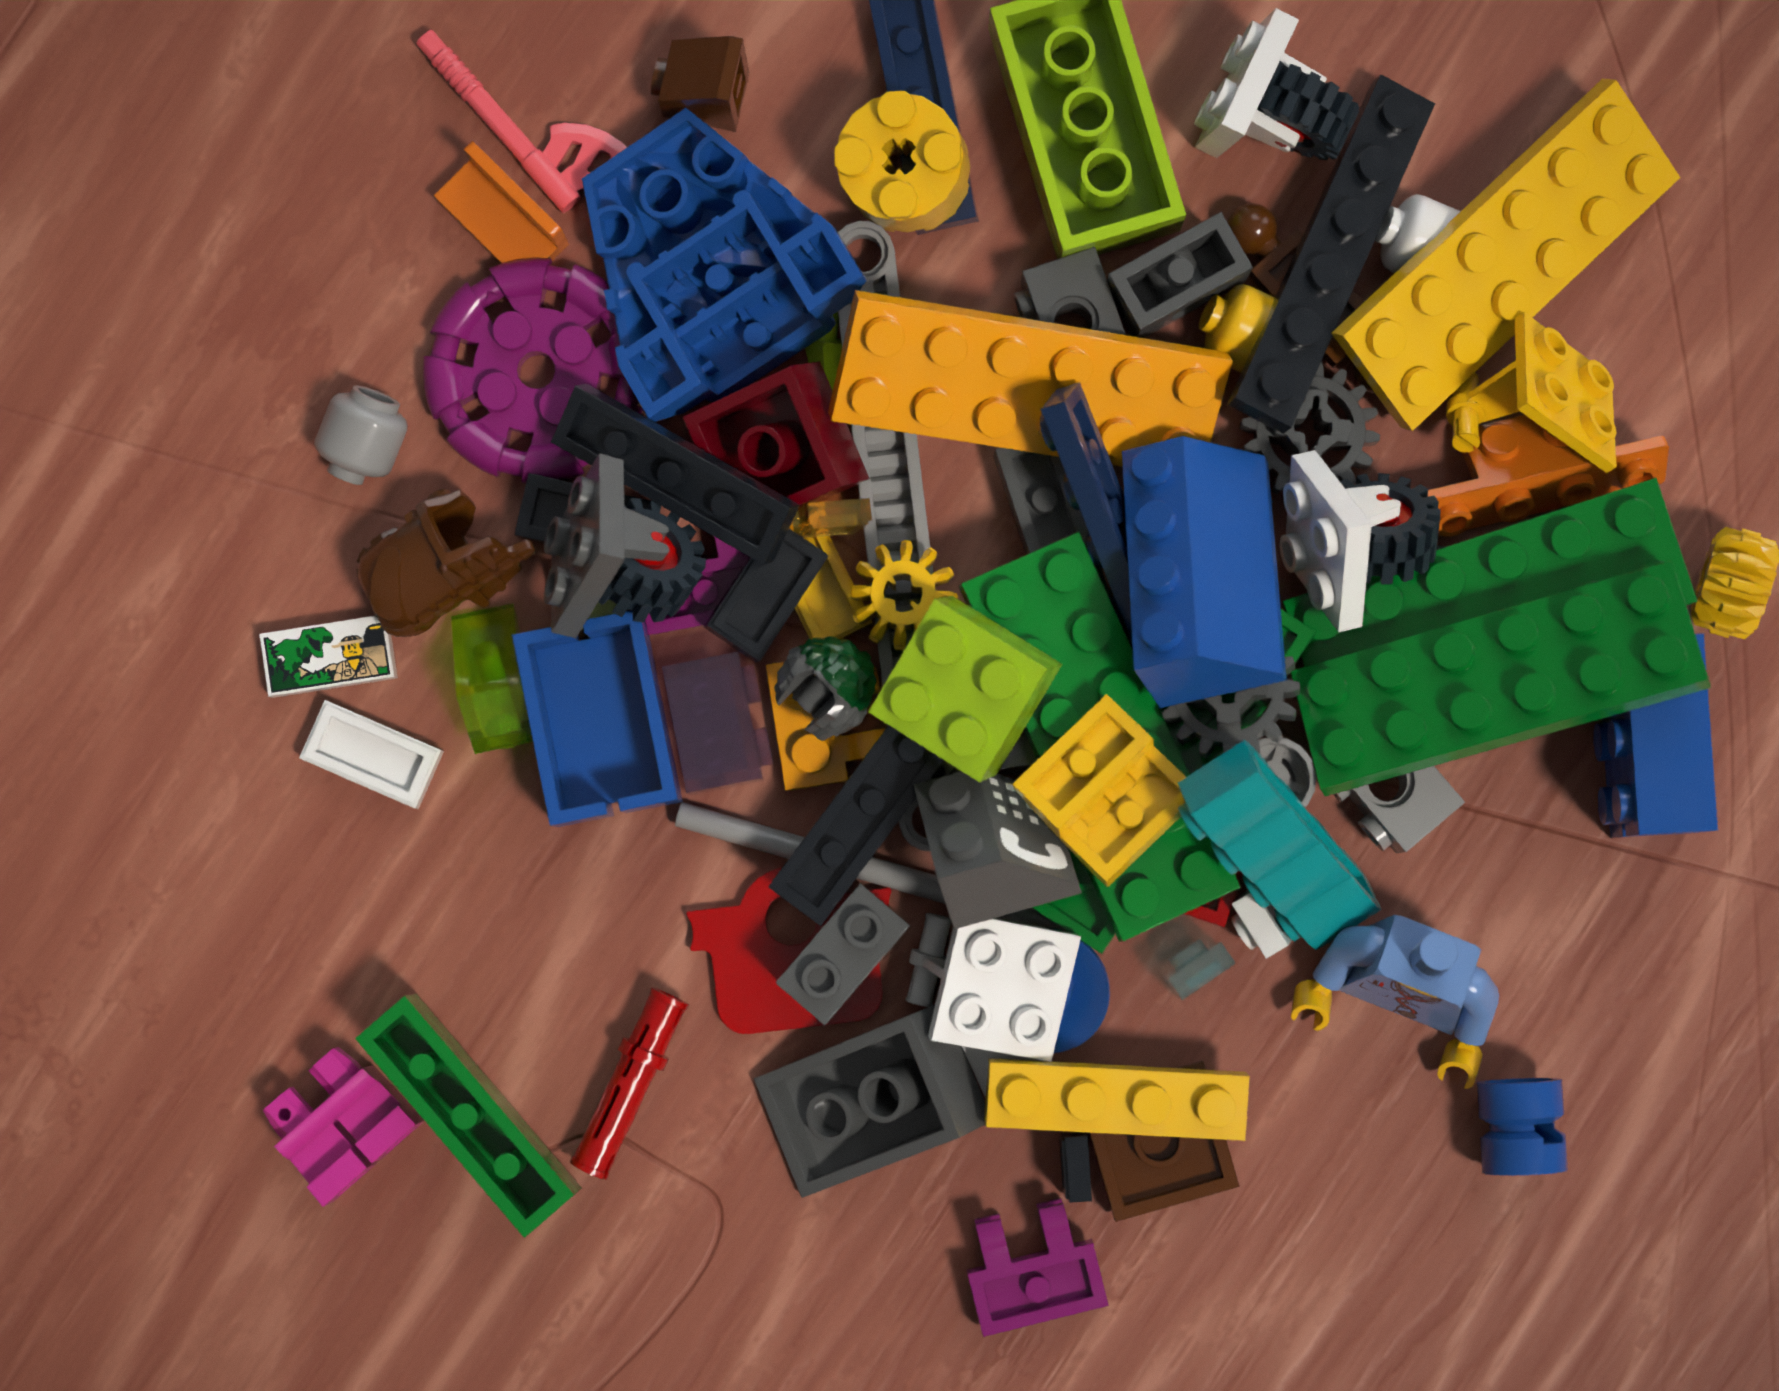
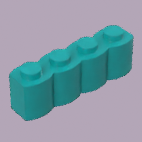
M1243 740L1178 782L1185 799V803L1180 805L1178 810L1189 830L1198 840H1202L1206 836L1212 840L1211 846L1217 858L1231 875L1238 871L1244 874V883L1260 907L1264 909L1272 904L1279 924L1292 941L1295 942L1302 937L1312 948L1318 950L1333 941L1344 928L1357 926L1382 910L1367 877L1343 848L1337 845L1318 819L1306 810L1293 791L1282 779L1275 775L1262 756L1246 740Z

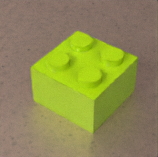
M954 596L935 598L874 701L869 713L976 781L982 782L998 774L1063 664Z

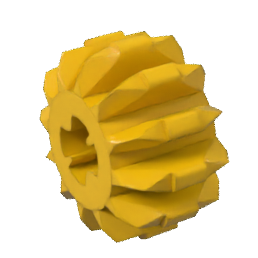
M1724 527L1715 535L1711 541L1709 551L1706 553L1702 569L1699 572V579L1695 588L1698 602L1691 605V616L1694 625L1709 629V633L1729 638L1730 635L1744 640L1758 628L1761 616L1765 613L1766 604L1777 575L1779 550L1776 541L1763 538L1761 533L1741 528V531Z
M903 540L901 542L900 560L894 562L885 545L877 546L875 553L877 560L882 566L879 571L863 561H860L856 566V572L862 578L872 583V585H854L848 588L850 599L871 601V604L853 613L852 617L855 624H864L877 617L879 621L871 630L869 635L870 641L878 644L884 638L888 628L894 629V649L896 651L905 650L906 631L914 629L915 632L935 598L954 596L958 599L957 593L952 591H936L935 589L948 583L954 577L951 567L941 568L929 574L928 570L935 562L937 551L928 548L923 552L918 563L912 562L913 547L910 540ZM896 581H910L911 591L922 594L918 605L913 601L910 602V611H896L895 600L884 598L888 587L896 591Z

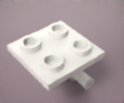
M926 913L919 949H912L909 962L915 966L905 1000L920 1006H932L938 977L941 978L927 1038L937 1042L1051 1062L1081 936L1076 933L993 918L955 930L953 928L948 953L945 956L943 954L952 923L951 918Z

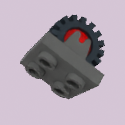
M599 453L585 477L578 476L575 479L569 494L568 507L561 518L553 517L548 526L544 551L545 554L552 555V569L545 584L544 602L551 605V633L576 639L597 603L599 602L603 605L609 599L616 604L612 613L623 617L628 609L633 611V621L644 623L650 614L654 623L661 622L667 614L672 617L678 613L702 577L701 573L706 567V559L701 558V555L705 549L702 541L691 542L696 531L690 524L683 528L679 527L677 522L680 516L673 512H670L667 517L660 514L661 506L654 501H651L646 509H643L641 499L630 498L627 505H624V460Z

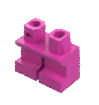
M339 1047L331 1049L309 1069V1072L330 1095L317 1109L313 1110L294 1087H290L263 1110L274 1131L282 1139L274 1147L293 1163L309 1183L307 1188L322 1207L338 1199L377 1164L376 1161L383 1159L424 1122L423 1118L373 1065L362 1068L355 1059Z

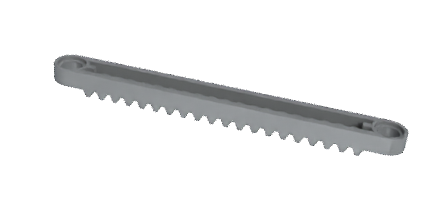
M857 221L847 224L838 232L846 247L854 240L869 239L875 242L881 251V259L878 265L872 270L862 272L867 281L860 291L900 297L895 250L890 235L884 228L873 222ZM852 302L838 311L842 346ZM851 424L854 443L870 478L858 484L867 562L878 571L882 568L875 553V548L882 544L889 550L892 561H899L901 542L903 540H910L913 547L911 561L918 563L923 552L930 548L917 434ZM933 565L928 570L929 574L933 573ZM900 580L896 581V591L888 587L884 598L895 600L896 611L906 612L910 611L911 601L917 605L920 603L922 594L911 591L910 581ZM877 617L874 618L875 625L879 621ZM888 628L884 638L877 644L882 687L904 652L894 649L895 630ZM914 629L906 631V647L915 633ZM944 760L930 780L949 775L954 766ZM916 797L898 821L902 836L911 846L921 851L930 852L927 838L920 836L912 825V814L915 808L919 806Z

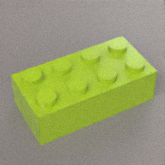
M1016 0L990 8L989 34L1057 259L1093 247L1096 248L1097 254L1101 255L1180 232L1186 218V212L1122 1Z

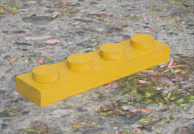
M988 1058L984 1123L986 1127L1245 1141L1250 1076L1246 1072Z

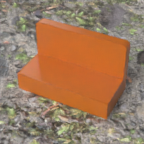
M471 141L463 149L469 161L434 195L437 202L500 264L525 258H551L553 261L569 245L561 227L475 142Z

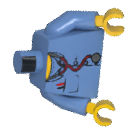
M1392 915L1369 926L1346 927L1337 934L1313 971L1315 980H1305L1296 985L1293 994L1291 1019L1294 1021L1302 1010L1313 1009L1316 1010L1313 1030L1319 1031L1324 1029L1330 1020L1332 991H1341L1451 1035L1454 1032L1457 1039L1449 1041L1445 1046L1437 1076L1443 1081L1448 1067H1460L1468 1074L1464 1088L1469 1089L1476 1081L1483 1054L1478 1046L1485 1043L1498 1006L1499 992L1486 970L1476 966L1481 952L1478 946L1409 918Z

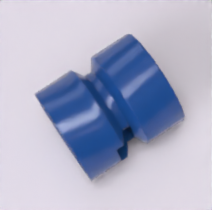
M1512 1078L1477 1082L1479 1118L1488 1123L1490 1128L1489 1132L1480 1137L1483 1174L1503 1176L1543 1175L1561 1173L1568 1170L1566 1134L1555 1128V1121L1564 1115L1562 1079Z

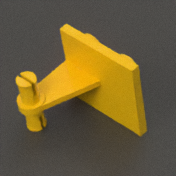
M1523 312L1515 318L1516 360L1479 386L1478 375L1473 373L1452 393V397L1448 400L1446 417L1447 421L1453 425V447L1457 451L1465 453L1474 451L1473 446L1478 448L1480 445V423L1521 412L1602 471L1609 473L1617 467L1615 447L1616 426L1614 424L1612 393L1614 383L1612 376L1600 362L1587 359L1568 345L1558 331L1550 327L1545 328Z

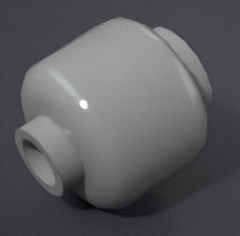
M354 385L350 393L334 395L329 402L314 443L318 453L330 462L327 472L338 479L357 485H362L366 476L374 478L388 475L393 468L408 430L406 419L398 412L401 404L384 393L359 385Z

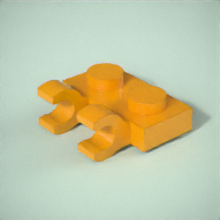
M784 662L767 664L766 670L785 791L846 782L849 779L847 762L863 760L885 729L859 732L843 736V734L837 737L833 735L821 741L813 733L805 730L814 718L792 698L793 693L780 705L776 702L774 686L778 681L777 672ZM874 665V675L876 677L874 694H879L881 690L878 671Z

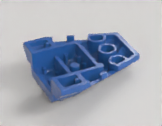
M684 108L582 178L596 253L603 258L609 289L604 290L607 310L614 314L620 346L615 347L618 367L647 417L653 422L683 414L703 400L713 403L749 386L829 333L836 324L833 314L853 301L855 290L860 291L867 281L832 224L817 212L814 213L794 197L786 187L773 177H769L748 160L740 150L687 108Z

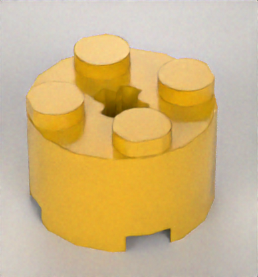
M888 91L881 97L873 98L855 111L839 134L834 154L840 184L863 216L884 228L885 231L913 232L921 229L925 231L935 229L956 213L968 194V178L971 166L967 145L945 110L923 96L912 95L906 91ZM911 153L910 157L915 163L913 170L904 174L899 168L892 175L895 171L893 165L895 159L903 154L907 157Z

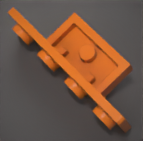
M1526 415L1479 425V447L1473 446L1474 451L1462 452L1473 480L1428 490V497L1435 495L1439 502L1438 509H1441L1438 536H1455L1468 529L1502 521L1515 522L1524 519L1528 515L1569 507L1653 478H1657L1660 485L1666 479L1669 446L1664 436L1615 446L1617 467L1609 473H1605Z

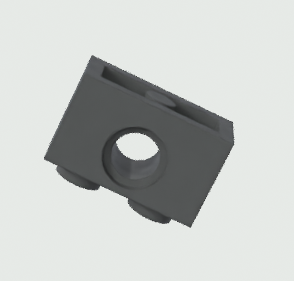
M1220 212L1109 273L1107 282L1118 314L1130 335L1145 338L1207 304L1212 296H1221L1230 291L1234 286L1245 283L1253 267L1225 217Z
M1095 247L1022 271L1020 282L1022 290L1014 293L1020 318L1054 323L1060 315L1072 312L1085 318L1089 329L1126 335Z
M860 883L776 981V984L822 1024L826 1025L910 925Z

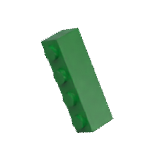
M417 994L403 996L355 1038L524 1238L582 1189Z

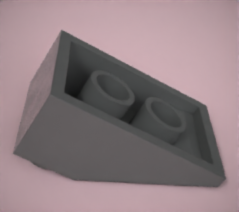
M935 1004L754 1078L801 1198L958 1139L985 1125V1101L962 1046L932 1041L927 1038Z

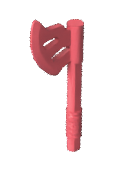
M433 30L427 31L417 40L416 45L430 59L431 64L437 68V71L443 75V78L449 82V85L455 88L456 93L461 95L463 101L467 102L521 163V167L562 213L568 212L580 201L581 196L579 193L584 191L582 178L590 173L588 170L600 153H604L613 158L627 148L624 143L606 131L586 124L559 123L553 124L550 127V141L543 152L540 149L538 150L483 88V84L477 81V77L471 74L470 69L465 67L466 65L456 54H453L454 51L447 47ZM573 144L582 146L574 164L560 173L557 169Z

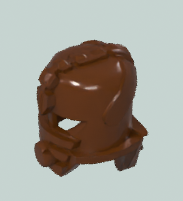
M440 489L430 494L427 500L416 505V510H411L404 515L406 523L402 527H396L380 533L371 540V546L367 549L363 548L356 562H358L359 566L356 571L372 610L381 622L382 629L387 634L395 637H411L429 630L441 616L449 613L466 600H470L481 607L489 606V599L498 591L506 590V584L522 570L520 561L523 559L526 561L535 554L536 550L530 540H523L507 547L501 545L495 538L488 536L469 544L465 539V535L473 522L476 510L474 502L461 490L451 492L448 489Z

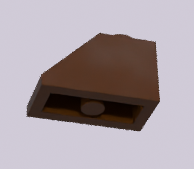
M720 36L672 40L668 59L657 58L651 82V95L659 96L658 103L662 116L671 118L684 108H687L710 127L736 132L749 76L743 38Z

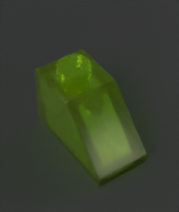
M511 603L451 616L456 698L474 753L508 749L516 745L533 742L512 635L520 633L514 604Z

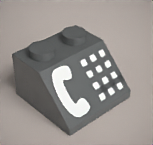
M959 771L914 784L937 879L954 930L1081 893L1069 849L1016 792L1012 785L1016 781L1015 779L997 774L987 780L978 782L964 772Z

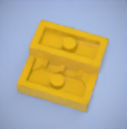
M1106 694L1012 785L1051 831L1108 888L1181 817L1178 807L1185 803V799L1178 782L1185 779L1186 776L1154 746L1153 738Z

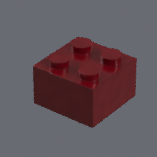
M820 361L789 366L683 417L694 445L800 505L797 512L870 479L847 424L831 421L828 410L832 388Z

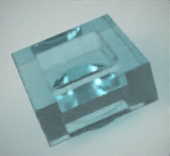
M1199 938L1168 959L1174 970L1165 975L1163 979L1176 998L1183 1000L1236 963L1222 942L1215 941L1206 947Z

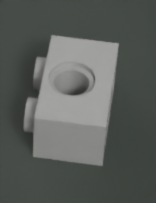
M1435 766L1398 776L1399 790L1390 801H1382L1372 794L1369 784L1333 794V796L1340 802L1347 797L1353 801L1364 814V817L1358 821L1359 826L1380 850L1384 851L1391 846L1396 853H1404L1465 803Z

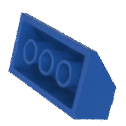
M1185 436L1122 451L1134 671L1160 708L1287 681L1269 465L1266 457Z

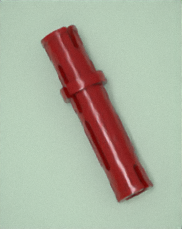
M651 988L650 995L630 1037L622 1038L618 1047V1051L622 1053L597 1104L587 1130L574 1156L570 1160V1164L600 1179H608L610 1169L634 1122L635 1116L657 1070L664 1071L669 1060L664 1054L685 1010L687 1011L689 1006L684 1000L658 988Z

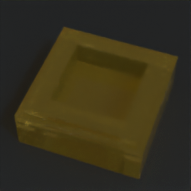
M870 498L807 503L796 512L793 519L794 532L803 538L854 534L872 521Z

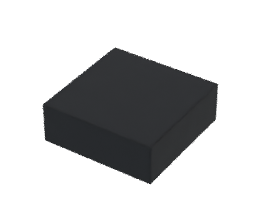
M1085 1132L1062 1133V1136L1059 1137L1063 1196L1069 1203L1092 1201L1088 1136Z

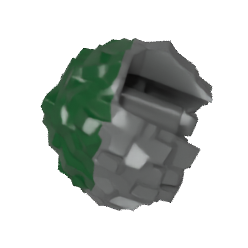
M834 636L808 639L805 644L789 650L786 661L777 672L778 681L774 686L776 702L780 705L793 693L792 698L814 718L805 730L813 733L821 741L833 735L837 737L859 726L867 714V707L872 701L876 684L874 665L870 661L871 656L866 651L860 652L848 639L840 640Z

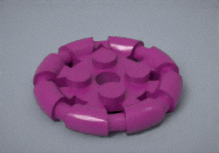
M551 258L517 259L489 268L492 274L471 287L468 282L461 286L445 303L431 328L430 333L435 335L431 355L424 356L423 362L424 391L431 415L435 420L441 419L450 434L446 441L460 456L483 472L497 478L502 472L522 477V483L526 484L529 473L562 481L585 474L582 468L588 465V463L551 443L575 385L588 384L600 390L602 376L617 379L619 382L614 399L641 415L643 413V408L639 406L638 399L618 367L615 347L620 346L614 314L607 310L604 290L609 289L608 282L592 271L576 264L572 270L552 265ZM547 290L566 294V304L563 313L543 308ZM506 296L515 311L502 313L493 324L484 308ZM603 321L612 336L610 340L596 348L587 330ZM460 343L477 347L473 368L455 363ZM533 356H546L555 365V375L552 381L547 386L538 389L524 385L520 377L524 362ZM478 397L490 413L477 421H471L462 406ZM512 431L533 436L527 452L508 448Z

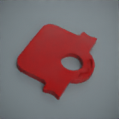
M781 868L771 870L755 880L746 891L740 905L694 910L686 913L693 930L690 950L707 951L712 957L717 1008L720 1019L726 1027L739 1034H755L824 1025L779 987L776 981L853 892L845 893L823 924L819 926L816 923L812 935L806 941L797 945H786L775 940L769 933L766 924V915L770 905L780 897L768 886ZM891 888L869 890L889 907ZM880 963L874 967L826 1025L862 1021L877 1011L883 996Z

